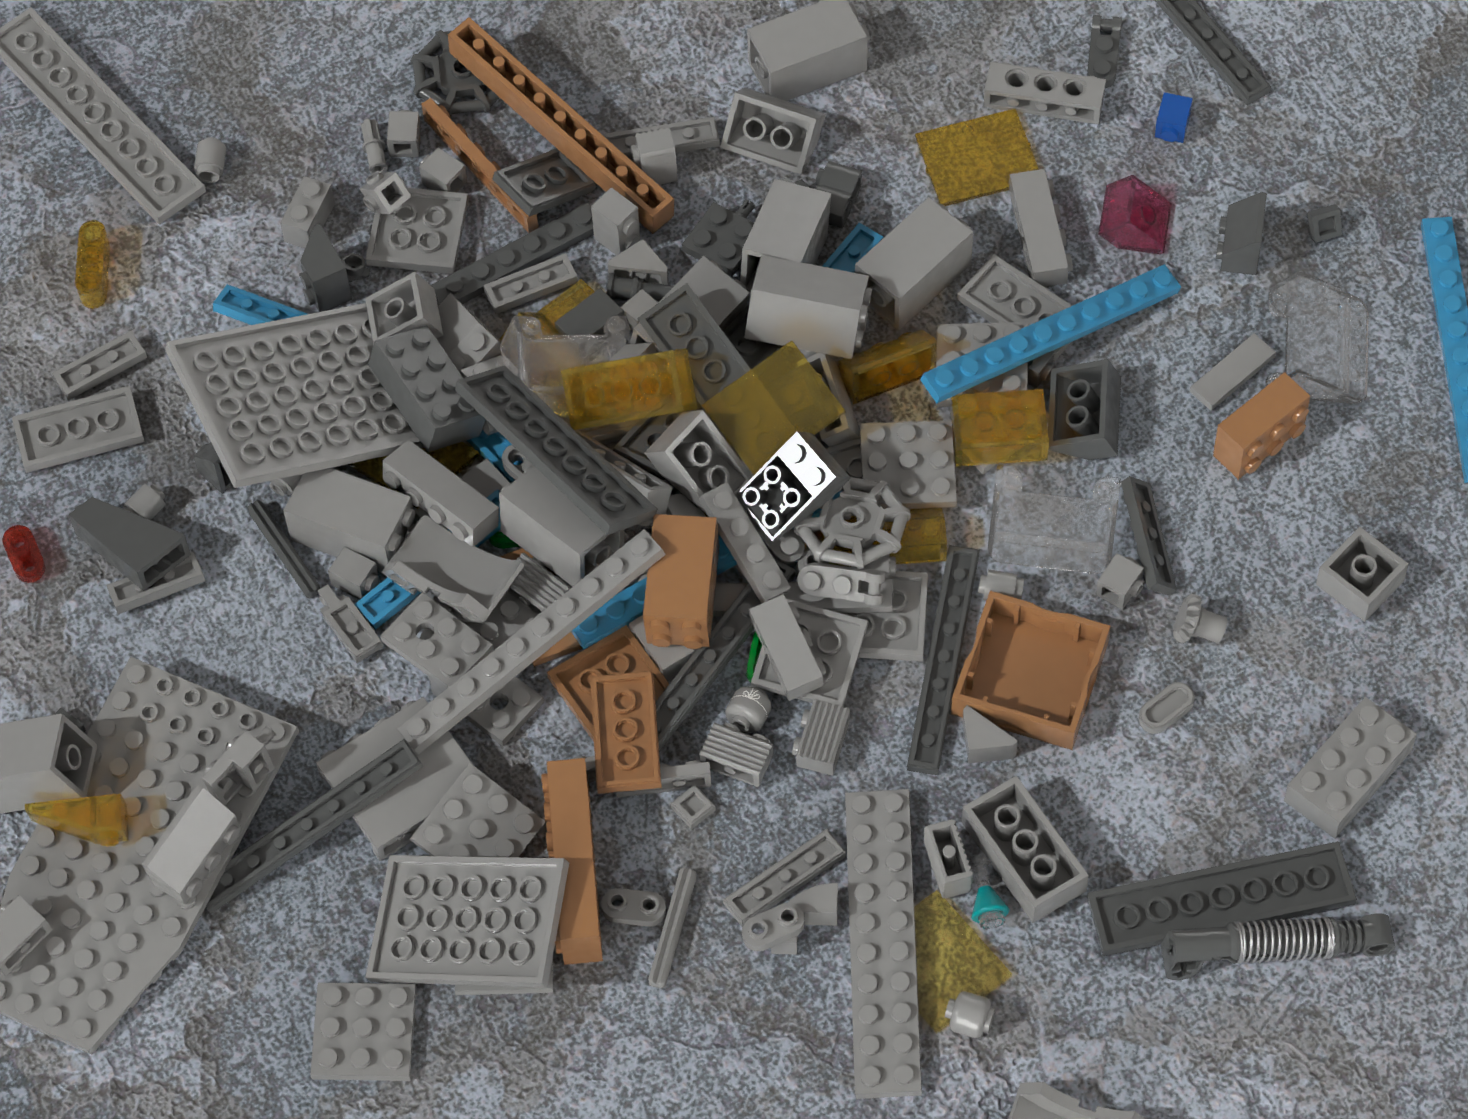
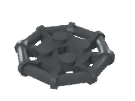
M439 30L435 32V36L418 54L412 55L410 60L414 71L415 88L413 92L415 96L424 100L432 98L438 106L443 105L446 108L450 117L452 114L476 111L486 113L491 111V106L500 97L492 90L485 96L484 92L488 87L472 72H456L459 71L460 66L464 65L449 52L448 34L451 31L443 32ZM495 39L502 47H504L510 54H512V49L509 44H503L497 39ZM440 47L443 48V53L439 57L438 54L432 57ZM425 69H433L434 77L426 79ZM440 88L443 94L447 96L446 100L433 92V90ZM474 95L476 97V100L456 102L457 97Z

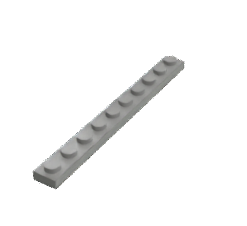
M643 529L397 728V730L417 755L422 753L666 554L662 548Z

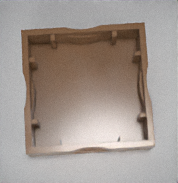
M990 591L977 626L974 646L965 659L952 696L951 714L963 718V709L968 705L1002 730L1073 750L1109 643L1111 626L1069 613L1049 611L1031 602Z

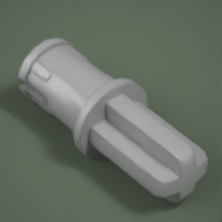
M365 119L361 123L364 139L362 148L367 153L369 171L371 174L376 171L386 172L388 169L384 155L386 146L385 142L381 139L378 122L375 119Z

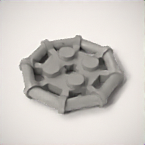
M850 477L851 479L839 490L842 491L840 497L834 500L832 497L819 507L822 509L819 517H812L813 513H811L794 526V532L803 539L814 554V560L819 563L827 561L853 566L857 570L864 569L865 565L890 553L896 554L901 549L900 541L906 522L910 520L911 514L910 510L904 507L891 491L888 482L884 480L876 482ZM883 499L889 508L883 509L882 506L879 507L877 501ZM851 516H856L857 522L848 523L844 519L849 520ZM893 521L890 534L882 530L885 522ZM814 531H822L824 534L822 543L815 536ZM877 540L880 545L862 553V549L869 548L874 541ZM835 546L853 549L854 554L832 549Z

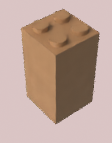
M655 514L651 537L666 555L648 568L643 609L647 643L657 647H668L670 645H683L689 649L710 647L720 548L717 517Z

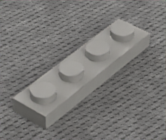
M726 482L701 495L698 500L709 517H717L718 533L761 604L787 593L791 586L729 484Z

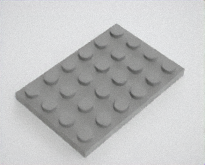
M389 855L365 978L371 982L547 988L569 862L564 858Z

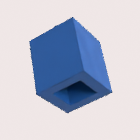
M1164 92L1156 121V138H1161L1168 142L1184 143L1193 98Z

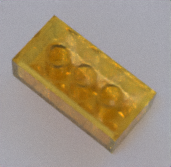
M687 348L561 370L570 426L573 430L697 409Z

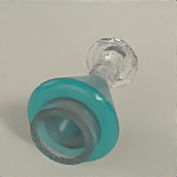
M986 855L973 856L968 861L969 866H971V872L975 874L978 892L971 918L979 923L983 929L999 927L1005 923V917L1010 909L990 886L987 869L992 866L991 860H988Z

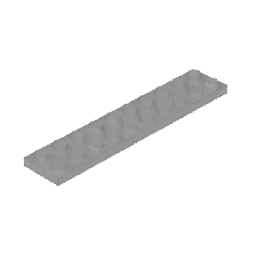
M32 7L0 28V59L159 225L206 192L204 184Z
M909 789L845 793L856 1099L922 1096Z

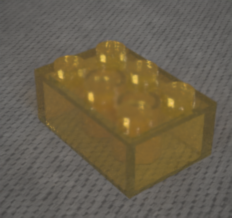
M1043 389L960 394L951 397L950 414L956 467L1048 460L1049 437Z

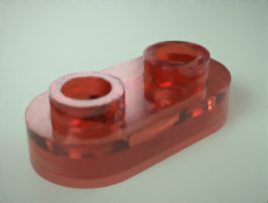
M15 525L7 529L3 535L2 542L17 578L27 583L39 580L44 575L46 567L32 531L23 525ZM24 542V545L16 547L17 543ZM28 567H35L31 571H26Z

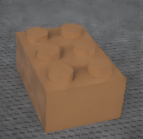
M1284 372L1218 424L1213 456L1238 480L1246 473L1252 474L1259 468L1262 460L1269 455H1276L1287 440L1291 437L1293 439L1297 438L1305 430L1310 395Z

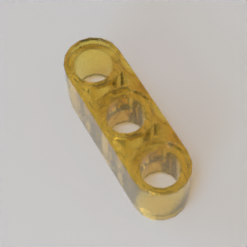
M96 220L83 223L79 229L75 277L80 301L83 306L90 309L98 308L105 303L108 286L110 243L104 225Z

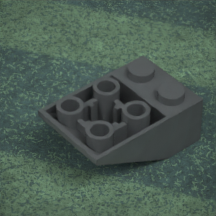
M796 431L735 496L765 534L774 542L829 501L851 478L812 433Z

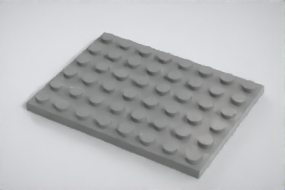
M366 303L193 336L166 343L165 351L234 488L388 456L408 439L419 448H424L368 366L373 349V340Z

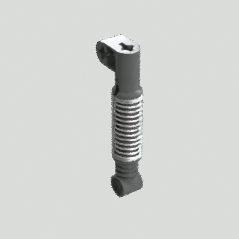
M1376 913L1366 915L1358 921L1343 920L1341 922L1336 921L1333 917H1316L1314 920L1312 918L1308 920L1302 918L1299 921L1295 918L1293 921L1288 919L1286 922L1283 919L1279 922L1275 919L1272 922L1266 920L1265 923L1261 920L1258 923L1254 920L1251 923L1245 921L1244 924L1240 921L1229 922L1225 927L1169 930L1160 947L1166 978L1170 980H1184L1195 976L1205 961L1228 960L1232 964H1246L1256 961L1259 963L1262 961L1269 962L1270 960L1282 962L1284 959L1286 961L1291 959L1294 961L1298 959L1304 960L1305 958L1317 960L1319 958H1335L1343 952L1357 953L1359 951L1363 952L1366 956L1375 957L1392 952L1395 949V943L1389 916Z

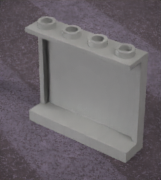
M422 697L417 701L406 703L398 713L391 717L380 719L373 728L363 734L354 735L348 740L347 744L336 751L331 750L325 753L316 762L321 779L325 778L331 788H334L402 741L404 737L397 728L428 704L426 699ZM449 731L417 755L423 764L421 769L352 816L370 841L373 852L379 861L384 860L389 855L412 842L410 840L412 835L469 763L472 764Z

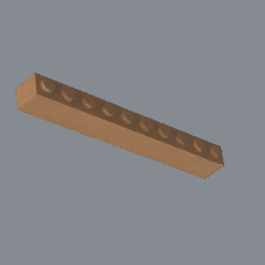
M470 17L448 34L449 52L605 192L613 188L638 207L639 222L652 234L674 216V198Z

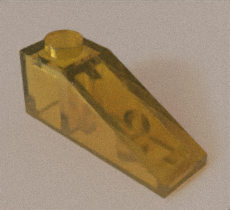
M121 793L25 804V811L29 818L38 824L102 846H115L121 841H128L127 804Z

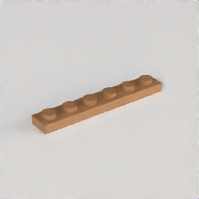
M432 98L423 102L421 105L424 121L528 233L537 229V214L529 217L492 180L494 172L501 169L495 161L490 162L485 157L482 147L477 142L472 143L463 126L459 123L455 124L451 120L448 111L443 105L438 106Z

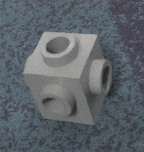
M376 171L366 178L365 181L367 183L360 188L364 195V204L370 211L375 213L393 214L403 206L405 201L412 197L406 189L404 181L396 172Z

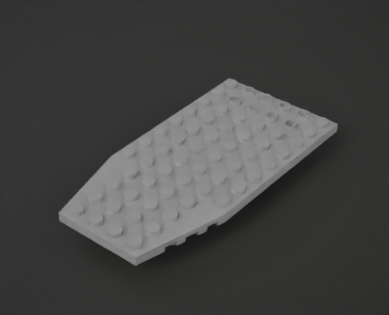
M130 656L87 734L97 744V750L86 801L47 806L9 875L0 909L5 903L14 900L20 895L46 919L52 931L7 976L0 972V1014L92 1055L120 1023L119 1019L129 1008L132 1009L137 1004L141 994L151 983L154 984L163 974L162 971L171 960L174 962L181 954L221 876L225 872L228 862L233 857L298 735V727ZM267 725L277 734L265 746L275 769L254 792L243 785L225 805L236 815L241 825L239 828L240 833L232 845L226 846L216 869L209 871L202 880L203 885L199 893L194 898L190 897L185 905L155 887L142 866V862L197 785L208 791L202 779L208 765L214 760L218 761L226 752L227 745L234 737H239L246 730L256 738Z

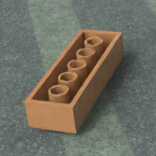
M585 758L547 761V773L541 774L545 800L544 816L547 828V852L549 858H564L569 862L555 941L556 954L562 953L564 965L603 961L586 761Z

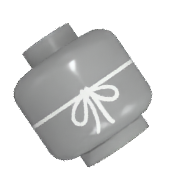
M756 686L741 687L735 691L727 705L725 714L729 723L737 726L742 733H755L763 727L772 706L768 695L761 688Z

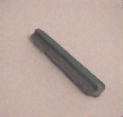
M256 500L254 503H251L247 507L250 516L306 598L311 599L318 595L317 590L320 589V585L263 502Z

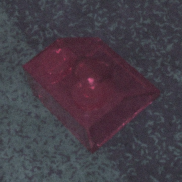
M1134 175L1106 185L1098 235L1118 249L1162 254L1165 250L1172 203Z

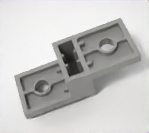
M423 592L380 635L383 643L429 676L432 694L436 697L494 651L492 643ZM422 629H430L434 632L433 636L426 640L418 638L417 634ZM515 676L465 718L501 746H504L544 703V698ZM499 698L505 699L508 702V705L501 710L491 707V703Z

